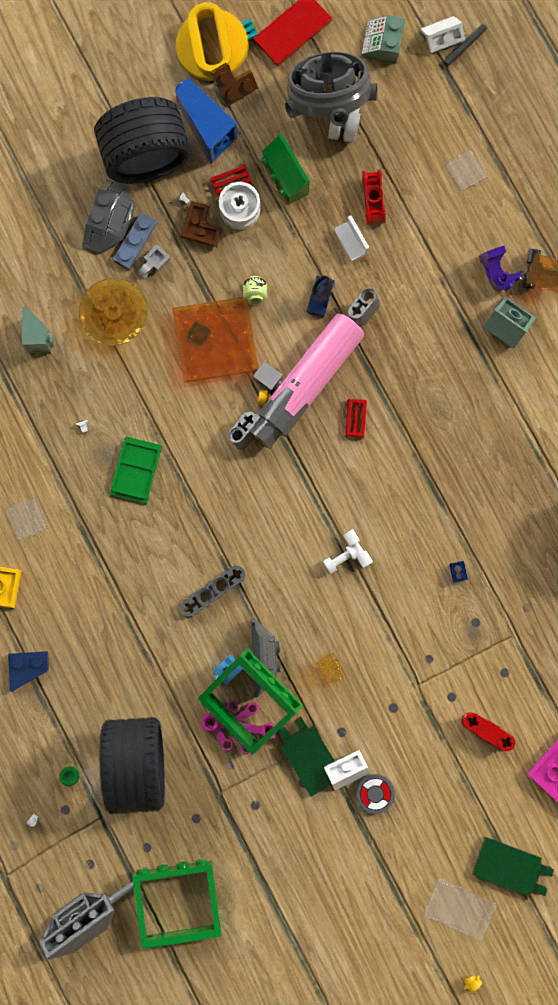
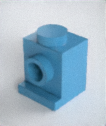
M231 654L213 670L216 673L214 675L215 679L223 673L225 667H229L236 660ZM239 665L223 682L227 685L243 668Z

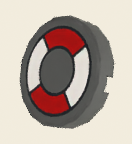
M370 774L363 777L358 783L356 799L359 806L366 812L380 814L387 811L393 804L395 789L385 776Z

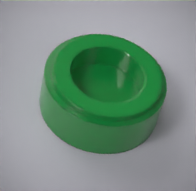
M73 766L63 768L59 775L61 783L65 786L75 785L80 778L78 769Z

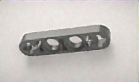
M233 566L186 599L181 604V612L187 617H192L240 584L245 579L244 569L240 566ZM233 570L237 572L242 571L240 574L241 578L239 580L237 578L231 580L234 584L230 586L229 581L224 576L228 575L230 578L233 576ZM219 580H223L227 584L224 591L216 589V583ZM207 591L210 593L211 599L209 602H202L200 600L202 592ZM196 597L202 607L199 608L196 605L193 607V613L185 612V605L187 603L190 605L195 603L193 598Z

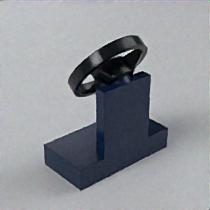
M325 275L316 277L306 313L325 317L335 280Z

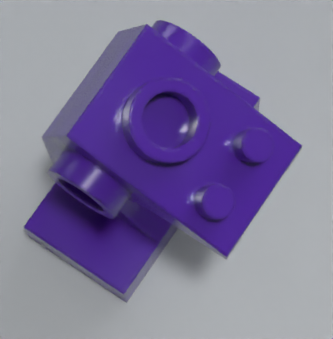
M504 245L478 255L480 263L483 262L489 283L497 292L508 291L514 285L513 281L517 282L522 279L520 275L523 273V271L515 274H507L502 270L500 261L502 256L507 253Z

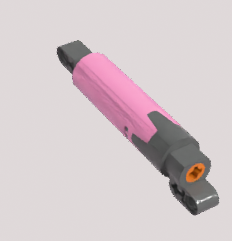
M367 288L359 294L348 309L350 317L343 314H336L257 415L253 412H246L240 417L229 432V439L236 448L245 449L253 439H256L263 446L270 449L280 436H287L363 339L364 332L359 326H364L380 306V301L374 289ZM243 435L240 440L236 441L239 436Z

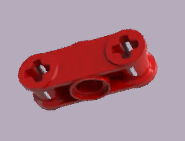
M381 170L368 173L362 171L366 224L368 225L370 222L385 223L386 213L383 202ZM375 194L379 199L371 200L369 195Z
M467 712L462 716V725L483 741L503 751H511L515 747L514 737L495 723L472 712ZM474 717L473 720L475 721V724L469 725V721H467V719ZM502 738L507 739L509 744L503 745V742H501Z

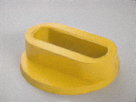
M208 2L198 4L190 11L188 19L179 29L176 38V54L179 63L191 76L204 81H214L210 71L224 63L229 64L233 74L243 64L248 52V36L241 22L231 13L221 10L217 5ZM206 18H213L216 21L223 60L217 65L206 64L199 23Z

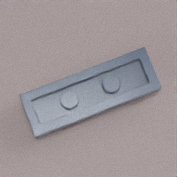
M141 212L114 256L113 261L130 270L157 226L158 221Z

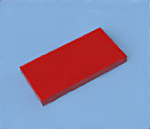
M298 0L257 34L253 41L278 67L332 21V17L316 0Z

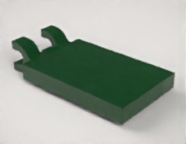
M299 717L295 722L300 731L292 736L289 735L285 726L278 731L285 742L280 747L312 797L332 784L324 767L335 762L314 725L308 728L302 717Z
M485 836L472 874L530 896L531 891L546 896L548 888L538 884L537 881L540 873L552 877L554 869L541 864L542 858Z

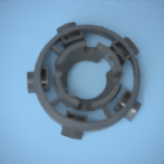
M323 52L311 55L294 65L288 75L287 92L289 101L285 102V109L291 119L302 114L312 117H330L335 126H342L348 120L347 113L360 108L367 101H377V83H371L367 65L359 57L350 53ZM355 76L358 77V82H357L356 84H355V80H356V79H355ZM334 85V92L325 93L324 86Z

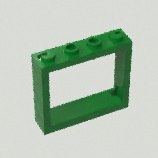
M248 648L197 698L251 755L256 753L303 707L301 702ZM239 665L287 713L259 741L212 694Z
M198 859L196 863L191 864L183 861L171 867L163 864L156 866V869L148 870L147 867L136 870L137 872H133L132 878L142 949L222 937L212 860ZM207 871L214 925L147 935L140 881Z

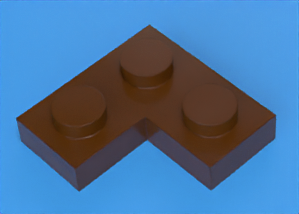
M227 63L210 71L226 106L258 89V85L250 70L234 78Z
M191 201L181 238L217 248L222 228L205 223L210 209L209 205Z

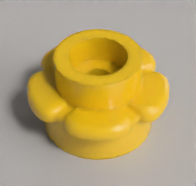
M267 389L266 391L260 390L257 405L263 407L271 397Z
M470 975L464 981L466 984L464 989H467L470 993L476 991L482 985V981L479 979L480 976Z

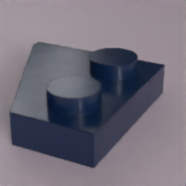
M48 651L8 654L10 691L17 690L19 687L49 671Z

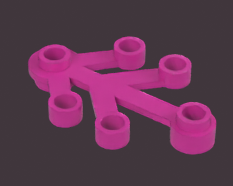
M230 700L226 708L230 712L237 711L239 703L236 700ZM235 702L237 704L236 709H231L229 704ZM249 703L247 708L235 717L242 722L251 714H256L258 711L257 704ZM250 705L256 706L255 712L249 711ZM211 712L205 714L201 720L202 728L207 732H213L225 751L231 750L233 747L232 740L227 739L220 729L225 727L216 720ZM208 719H213L215 724L209 726L207 724ZM241 723L249 732L259 733L262 736L266 734L265 729L267 727H274L271 723H266L263 726ZM236 739V741L241 746V751L245 754H248L249 751H244L242 744ZM225 741H229L231 743L230 748L224 747Z

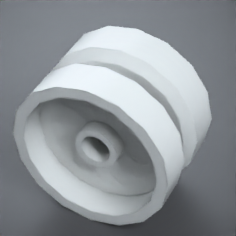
M360 108L347 113L348 120L342 126H335L330 121L328 138L338 140L341 129H345L344 141L354 143L355 133L359 127Z
M234 182L223 189L219 197L220 215L223 222L236 230L248 229L256 223L260 215V198L253 186L244 182Z

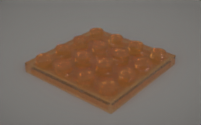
M244 297L172 308L184 383L256 372L259 369L248 301Z

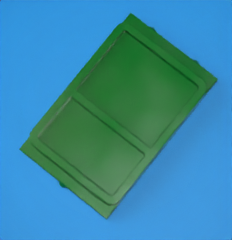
M126 436L110 495L147 504L163 446Z

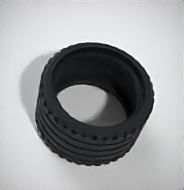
M144 97L119 104L105 112L94 126V134L106 174L110 179L118 183L136 184L162 178L182 167L191 155V148L176 103L162 97Z
M156 717L106 720L101 727V791L104 808L109 814L160 811L164 806L165 769L161 724Z

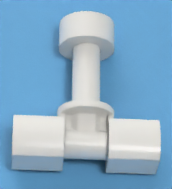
M353 529L342 535L348 544L346 547L347 551L333 560L329 557L323 561L330 574L337 571L336 566L349 558L357 559L362 568L373 562L367 551H363L358 543L360 540Z

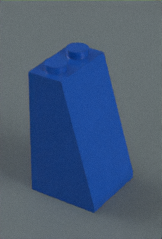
M187 78L176 87L177 106L209 161L213 163L238 138L237 123L194 82Z

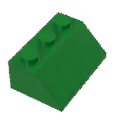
M281 133L262 151L261 162L265 169L268 168L270 170L272 182L275 185L278 184L281 189L279 193L282 199L287 200L290 205L309 194L310 181Z

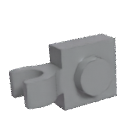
M156 244L144 257L146 263L139 269V274L146 279L153 269L159 272L171 257Z

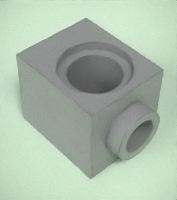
M265 361L253 375V380L270 393L277 390L283 382L281 381L283 375Z

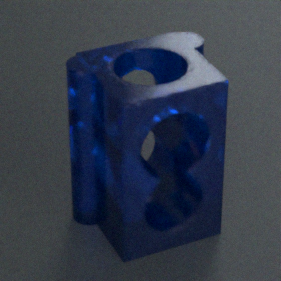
M464 561L449 564L453 583L468 580ZM456 565L460 567V572H459V573L461 574V578H460V579H458V578L456 577V574H457V572L455 571V566H456Z

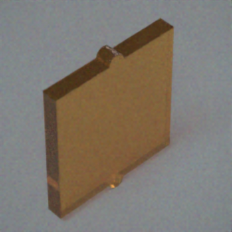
M535 253L532 264L528 268L530 271L526 284L558 293V260Z

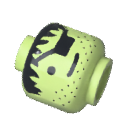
M251 276L243 283L244 300L250 305L262 304L268 296L267 283L259 276Z

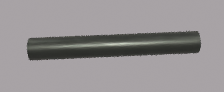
M481 24L443 61L444 64L449 67L487 30L486 26Z

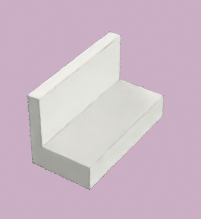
M454 16L420 29L421 33L426 36L428 49L431 53L465 40L462 22Z
M350 215L346 223L334 228V233L352 263L367 255L369 246Z
M360 750L324 767L335 790L370 774Z

